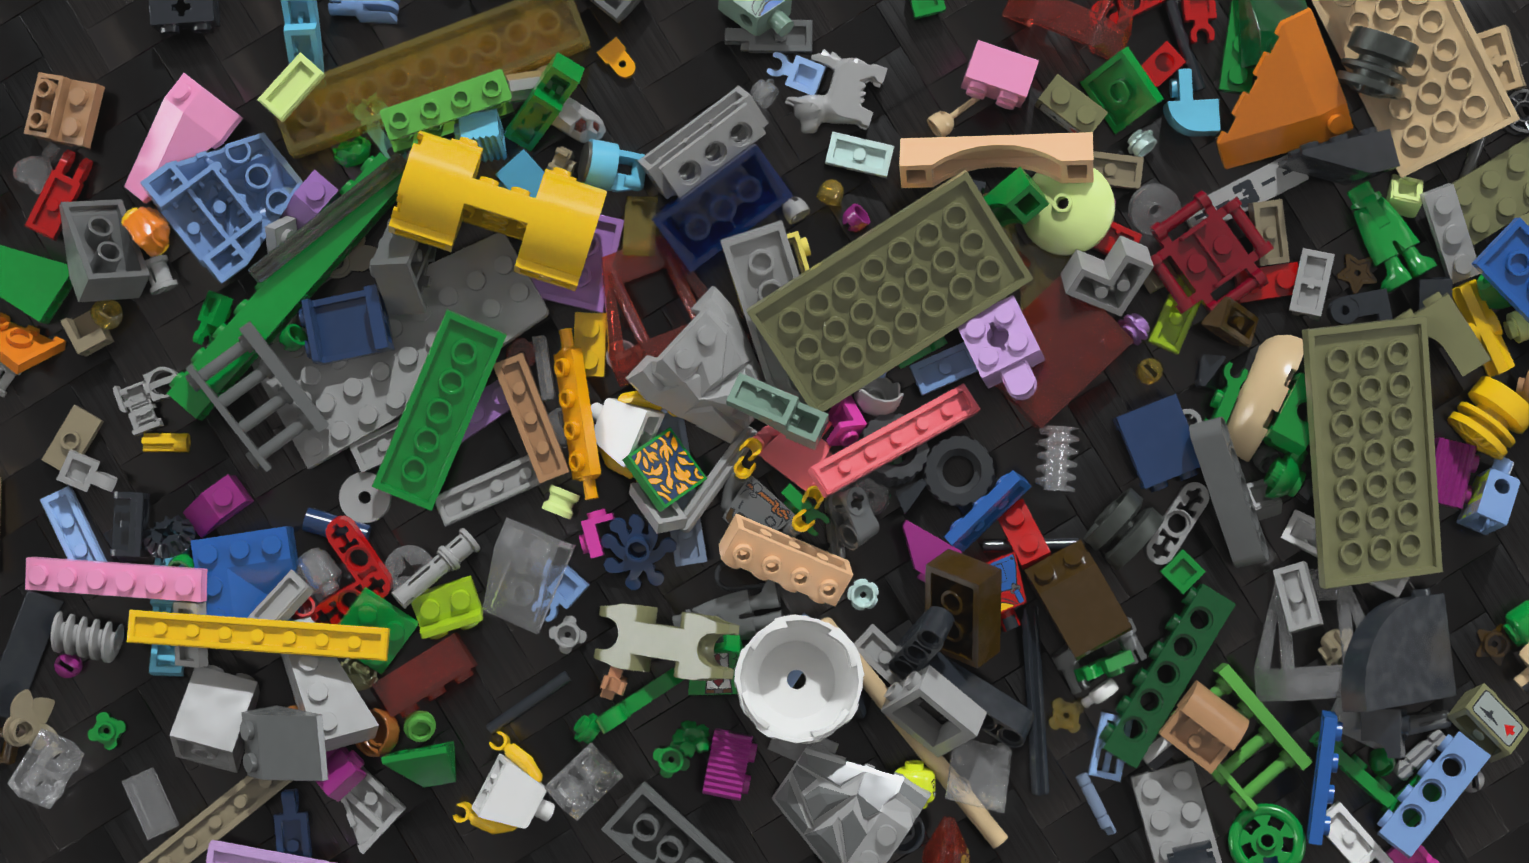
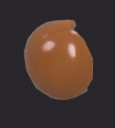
M373 708L370 709V712L379 724L376 737L356 743V747L366 756L380 757L390 753L396 746L400 728L397 719L392 713L384 709Z

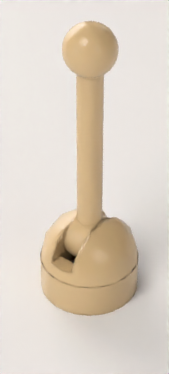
M972 97L950 114L943 111L934 113L927 119V124L936 137H946L954 128V118L980 99Z

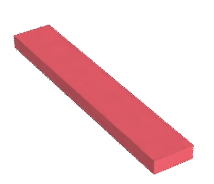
M963 383L815 464L807 472L823 497L826 498L974 416L981 408Z

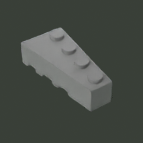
M310 616L294 620L295 622L314 623ZM281 653L298 710L322 714L326 752L376 737L379 724L336 657Z

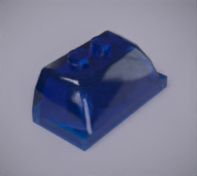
M752 144L680 198L675 196L664 204L654 214L652 221L688 271L692 272L723 249L720 240L748 231L794 196L757 144Z

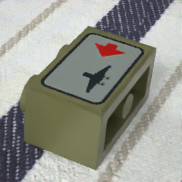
M1059 74L1055 76L1034 105L1069 133L1094 132L1108 113Z
M1485 683L1465 692L1447 715L1448 719L1467 738L1491 755L1488 759L1491 763L1512 754L1529 730L1519 717Z

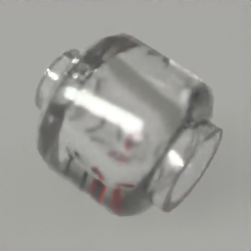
M317 547L298 558L297 562L299 564L295 572L314 590L311 595L321 593L323 597H326L339 589L338 582L343 577V570L329 550H320Z

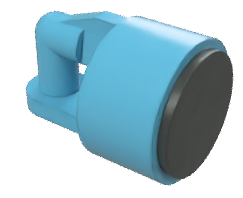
M590 139L586 141L581 152L578 181L612 192L640 191L644 187L646 173L638 160L645 155L620 150L619 145L615 143ZM618 163L632 166L631 175L617 173Z

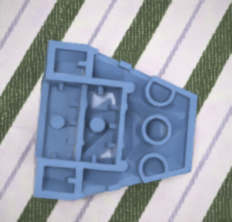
M264 132L225 144L223 148L207 153L206 151L197 153L196 156L182 161L168 162L140 182L150 199L157 206L159 213L165 216L170 227L204 268L206 267L221 285L249 264L256 251L266 239L265 226L282 216L292 195L303 183Z

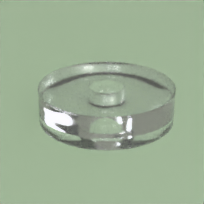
M1152 183L1139 188L1133 194L1128 206V215L1131 223L1138 230L1153 236L1149 227L1157 221L1161 223L1181 209V205L1177 195L1171 189L1162 184ZM1154 205H1158V211L1155 214H1151V208Z

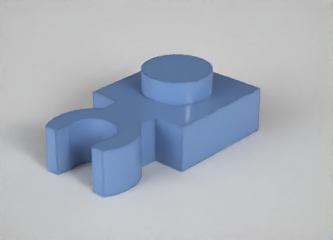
M564 564L543 587L550 595L537 600L533 605V610H539L543 604L550 607V614L545 620L547 622L552 621L559 613V605L561 604L565 609H569L588 588L589 584L567 564Z

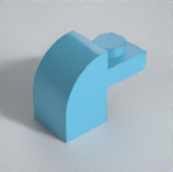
M1178 69L1174 74V78H1171L1169 81V94L1171 98L1175 97V101H1167L1163 106L1167 122L1174 130L1186 136H1215L1220 131L1219 99L1193 100L1192 70Z

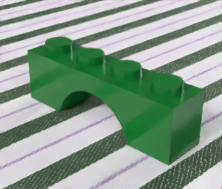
M1021 167L1017 168L983 197L1001 227L1012 223L1025 225L1049 205L1040 187Z

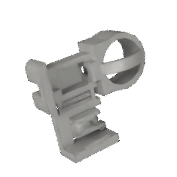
M158 367L144 374V381L123 389L120 386H114L113 393L120 410L128 413L134 429L132 431L134 436H139L164 426L162 419L156 417L154 408H157V406L151 402V399L153 402L171 399L168 394L157 393L155 388L170 383L178 374L175 370L167 367ZM162 372L172 373L171 376L154 382L158 374Z

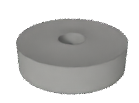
M356 473L350 476L340 489V506L346 516L360 523L375 522L381 519L391 506L392 495L372 487L376 477L374 473ZM365 491L371 495V500L366 504L360 500L361 494Z

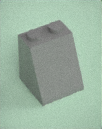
M214 665L194 668L169 735L175 756L237 773L245 749L244 740L240 733L241 712L256 709L260 694L258 682L247 674L237 673L235 676L224 673L221 668Z

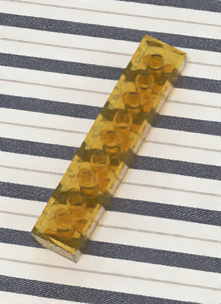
M514 0L324 72L326 76L283 123L277 117L276 120L289 154L295 159H299L383 127L384 124L380 116V110L498 69L503 70L504 76L529 72L549 64L557 52L568 57L591 48L574 0Z

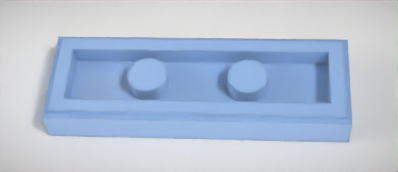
M67 486L40 499L67 559L107 562L72 486Z

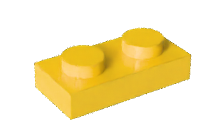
M575 312L574 346L582 348L586 377L605 378L607 313Z

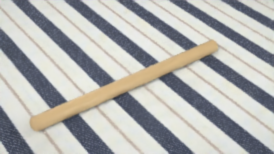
M829 617L823 618L821 620L823 622L830 623L836 628H839L836 625V623ZM860 654L864 671L863 688L877 706L882 709L886 701L884 695L888 688ZM886 716L924 764L933 770L936 779L992 848L1000 846L1008 838L1007 834L943 755L940 757L935 756Z

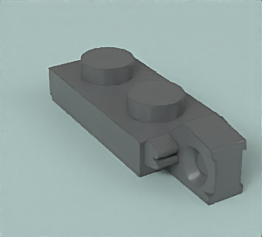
M792 20L794 22L792 30L783 37L779 36L772 28L760 36L752 35L743 27L725 28V45H741V51H749V53L812 54V20Z

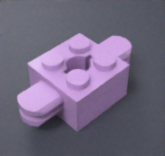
M1014 295L995 303L957 327L988 389L1003 382L1009 395L1016 400L1029 399L1034 395L1037 390V380L1031 367L1046 360Z

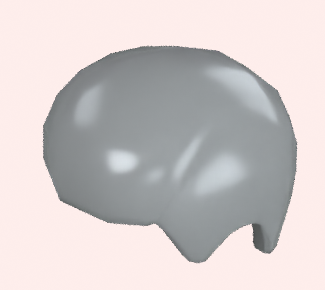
M878 377L854 392L857 405L864 413L874 417L893 413L904 396L903 393H900V384L892 383L887 377Z

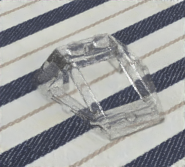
M1309 569L1317 601L1337 600L1342 664L1295 667L1292 633L1288 629L1275 581L1254 667L1256 697L1260 701L1341 698L1343 663L1348 645L1353 636L1351 613L1356 628L1365 618L1351 585L1328 589L1321 588L1319 586L1318 569ZM1278 617L1282 667L1270 668Z

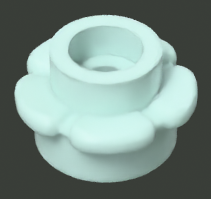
M1139 129L1133 133L1127 141L1129 144L1128 152L1130 154L1134 153L1137 157L1147 155L1157 143V140L1152 136L1153 132L1151 130L1143 131Z
M859 579L854 582L853 586L849 587L847 597L851 600V605L855 609H871L878 601L877 595L879 591L873 582L869 583L866 579ZM861 592H865V593H866V597H865V598H862V597L860 596V593H861Z

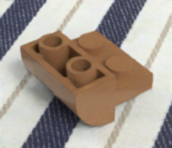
M38 72L24 134L56 144L90 149L105 87L95 83L72 80L64 76Z
M1196 680L1177 704L1178 708L1158 733L1212 774L1231 749L1234 750L1248 728L1249 720Z

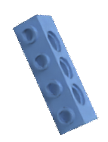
M1460 731L1454 737L1448 734L1436 748L1441 752L1434 762L1428 759L1417 772V775L1421 777L1415 787L1408 784L1397 797V800L1401 802L1394 813L1388 809L1377 823L1381 827L1377 834L1408 859L1412 857L1491 757L1490 754ZM1451 759L1458 763L1460 771L1457 776L1451 777L1444 773L1442 764L1445 760ZM1431 784L1439 789L1440 797L1438 801L1430 802L1423 797L1422 789L1425 785ZM1412 809L1419 814L1420 822L1418 826L1409 827L1403 822L1402 814L1405 810Z

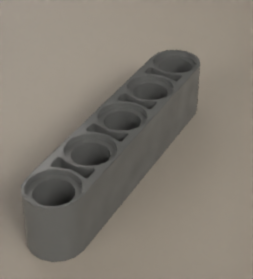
M1221 416L1191 424L1189 429L1192 444L1234 566L1238 569L1269 561L1267 543L1224 418Z

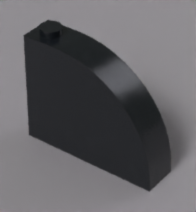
M1430 588L1410 590L1411 596L1388 600L1375 607L1365 616L1355 630L1345 654L1341 677L1343 712H1369L1457 696L1444 593L1431 594Z

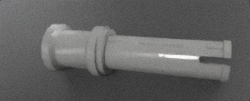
M462 528L454 540L446 546H440L436 552L437 555L428 564L423 566L391 594L405 609L448 571L459 569L460 563L471 553H478L481 550L479 544L468 531Z

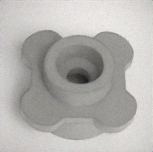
M566 616L560 625L553 626L549 630V637L555 639L559 645L560 652L564 654L570 653L572 647L578 643H584L587 639L586 632L580 630L576 624V618L573 616ZM566 632L571 633L569 638L565 637Z

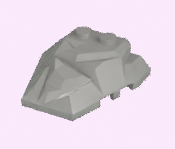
M712 286L691 308L697 316L658 357L647 355L626 379L646 401L670 411L671 414L695 424L698 428L732 444L755 419L726 404V400L739 373L766 383V380L736 309L716 287Z

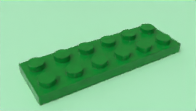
M446 310L373 481V488L432 511L506 339V333L451 310Z

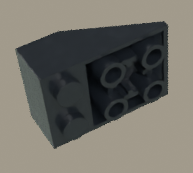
M1377 127L1358 131V134L1348 137V134L1338 135L1329 138V141L1321 144L1318 141H1313L1300 145L1298 149L1287 152L1288 158L1278 162L1279 168L1343 185L1372 179L1400 166L1390 129L1378 132Z

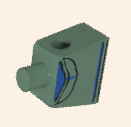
M719 0L718 9L754 36H760L772 28L779 36L783 37L794 26V22L788 17L791 13L792 0Z

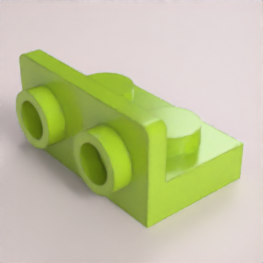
M471 575L429 588L411 603L417 621H419L422 639L429 637L430 639H439L447 635L448 631L457 628L462 630L470 629L483 620V608Z

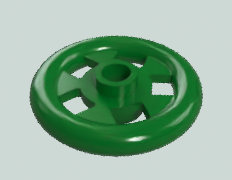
M1256 804L1259 807L1256 812L1246 808L1233 821L1228 834V847L1235 863H1264L1263 858L1277 856L1278 863L1302 862L1306 851L1305 832L1299 820L1287 809L1275 804ZM1271 817L1277 818L1284 823L1281 831L1268 825ZM1254 819L1260 827L1250 835L1244 828ZM1263 836H1270L1273 839V845L1265 847L1261 843V838ZM1283 838L1293 839L1291 853L1282 851ZM1247 843H1251L1253 851L1257 854L1249 859L1242 850V846Z

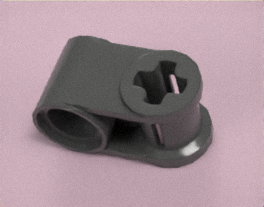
M851 487L848 490L840 489L826 497V509L830 513L840 542L846 548L855 550L879 532V523L868 502L867 494L861 487Z

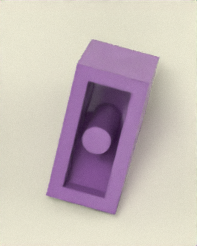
M314 169L294 192L281 218L284 216L296 218L297 234L299 237L306 228H313L319 222L320 218L318 216L329 203L334 205L341 197L340 191Z

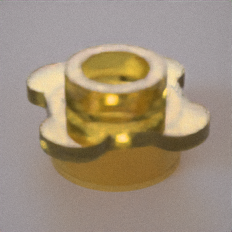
M1062 698L1055 699L1052 703L1054 708L1052 717L1049 719L1050 727L1055 730L1064 728L1068 729L1071 733H1076L1080 729L1079 717L1084 711L1083 705L1080 702L1068 703ZM1066 712L1069 713L1067 719L1063 717V714Z

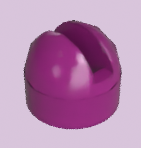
M854 203L843 213L842 222L843 225L848 222L850 225L849 231L857 232L870 223V218L860 205Z
M63 653L55 661V671L63 678L75 677L82 670V660L77 654L68 655ZM61 660L73 667V671L71 672L61 666Z

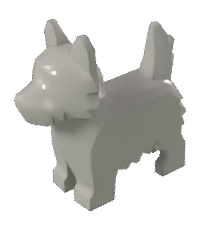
M825 49L822 50L821 54L811 55V60L833 70V76L826 95L787 97L785 104L794 107V116L801 122V132L806 134L815 133L818 127L825 122L831 124H854L861 129L867 130L873 112L861 106L864 102L863 97L866 95V92L863 91L866 87L865 83L870 81L875 87L880 88L888 68L877 64L868 65L857 58L842 59L835 52L829 54Z

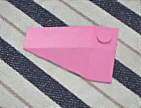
M183 73L165 96L124 187L147 204L151 199L140 184L142 180L168 162L175 160L178 162L194 157L197 153L208 151L211 147L216 150L224 144L243 118Z

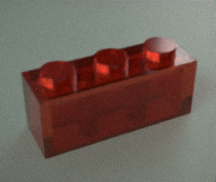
M457 632L373 683L372 686L391 717L400 713L401 717L405 718L419 709L416 703L428 697L429 701H432L446 692L444 686L449 682L455 680L458 685L474 675L471 669L477 666V663Z

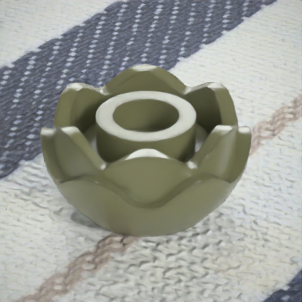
M346 658L344 662L341 661L340 663L357 691L371 688L378 680L376 677L377 671L358 659Z

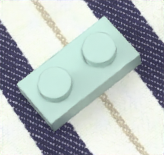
M832 132L825 164L887 178L894 146Z

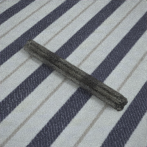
M400 153L394 154L249 268L252 277L259 283L263 282L396 178L405 169L407 161Z

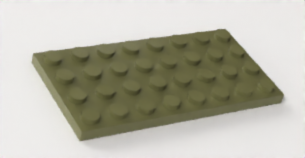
M964 170L747 308L746 311L807 405L824 412L1034 278L969 173Z
M1417 316L1302 330L1319 586L1328 589L1443 572L1427 317Z

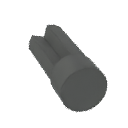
M1448 710L1410 715V735L1451 727V721L1447 717L1449 714Z

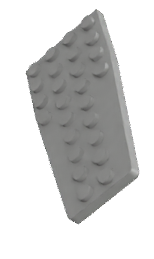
M495 233L428 265L426 276L431 277L430 287L424 288L422 296L423 302L427 304L426 312L423 314L389 315L395 347L394 351L320 366L313 363L312 359L307 357L305 345L295 352L284 350L285 346L280 344L279 341L270 345L274 353L329 423V426L320 433L315 428L310 431L306 429L292 439L308 469L316 467L349 448V445L386 427L401 417L447 309L506 333L507 336L502 347L548 316L549 310L531 277L513 272L518 254L508 236ZM260 356L252 364L254 370L260 367L258 365L262 361ZM275 376L271 379L267 377L261 381L270 399L279 393L278 389L282 387ZM295 402L290 405L286 403L277 410L286 428L299 419L298 415L302 412Z

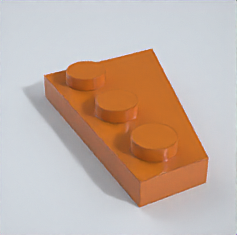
M0 312V362L16 374L64 351L66 340L57 336L53 340L39 334L40 329L31 325L24 328L10 322V316Z

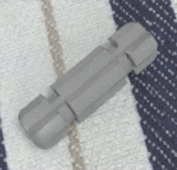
M1439 729L1431 731L1426 736L1428 738L1426 741L1422 739L1405 755L1404 760H1399L1395 764L1394 774L1403 781L1407 780L1414 773L1412 770H1418L1428 759L1436 754V748L1446 737Z

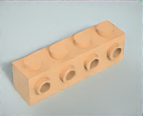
M735 514L719 543L721 560L729 567L750 571L760 580L767 581L769 579L779 583L785 590L793 593L796 591L801 592L819 604L827 603L836 606L853 577L849 560L739 514Z

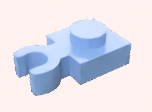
M773 53V57L779 58L782 61V67L777 71L768 68V74L775 77L786 75L788 76L785 83L786 86L809 95L817 94L827 66L796 55L794 62L791 63L785 54Z

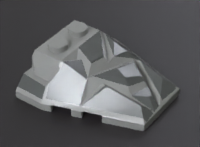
M807 746L773 795L772 800L822 863H887L911 829L915 819L930 798L931 792L914 784L903 774L895 772L892 775L876 770L873 765L865 763L862 766L846 761V757Z

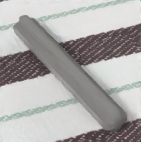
M747 426L707 476V480L702 483L683 509V513L687 517V523L685 528L680 529L682 532L688 533L692 530L734 471L735 463L741 456L747 454L750 448L744 447L739 451V447L746 439L752 438L758 433L755 429Z

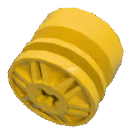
M1482 376L1468 393L1469 398L1476 406L1467 402H1461L1457 406L1459 412H1453L1447 421L1467 444L1477 446L1476 450L1494 459L1502 460L1508 453L1506 447L1511 448L1516 443L1508 430L1522 434L1529 426V404L1520 395L1501 382L1488 376Z

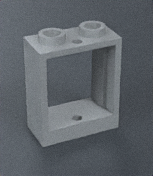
M930 665L919 672L913 671L900 683H893L884 695L886 701L881 709V712L937 757L977 737L987 714L983 708ZM918 697L923 698L949 721L940 724L913 700Z

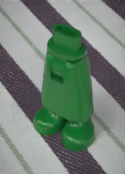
M1369 181L1347 192L1353 204L1350 208L1354 211L1357 226L1375 267L1383 263L1385 265L1387 276L1381 283V289L1387 288V293H1390L1411 279L1413 280L1437 266L1433 258L1423 256L1418 252L1415 245L1420 241L1394 207L1381 196V192L1374 191ZM1402 254V256L1404 257L1407 263V269L1400 262L1399 258L1397 257L1398 255Z

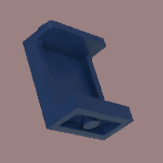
M377 284L364 286V290L318 300L305 299L301 301L303 309H299V318L302 327L307 329L308 340H305V350L307 357L312 359L313 363L322 366L395 350L388 311Z
M1176 394L1112 419L1116 430L1121 432L1141 483H1139L1141 489L1149 488L1152 493L1168 487L1167 480L1179 476L1180 481L1198 475L1196 468H1199L1200 464L1192 444L1189 425Z

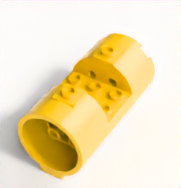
M420 130L416 138L418 143H413L399 185L396 200L398 203L397 207L394 206L388 225L389 232L451 252L462 222L522 240L513 272L576 291L607 191L576 181L577 178L571 177V172L558 167H553L552 170L545 169L536 198L530 197L531 193L519 187H512L511 190L499 187L498 181L481 176L477 180L476 176L483 154V148L478 147V142L466 137H460L459 140L453 138L448 140Z

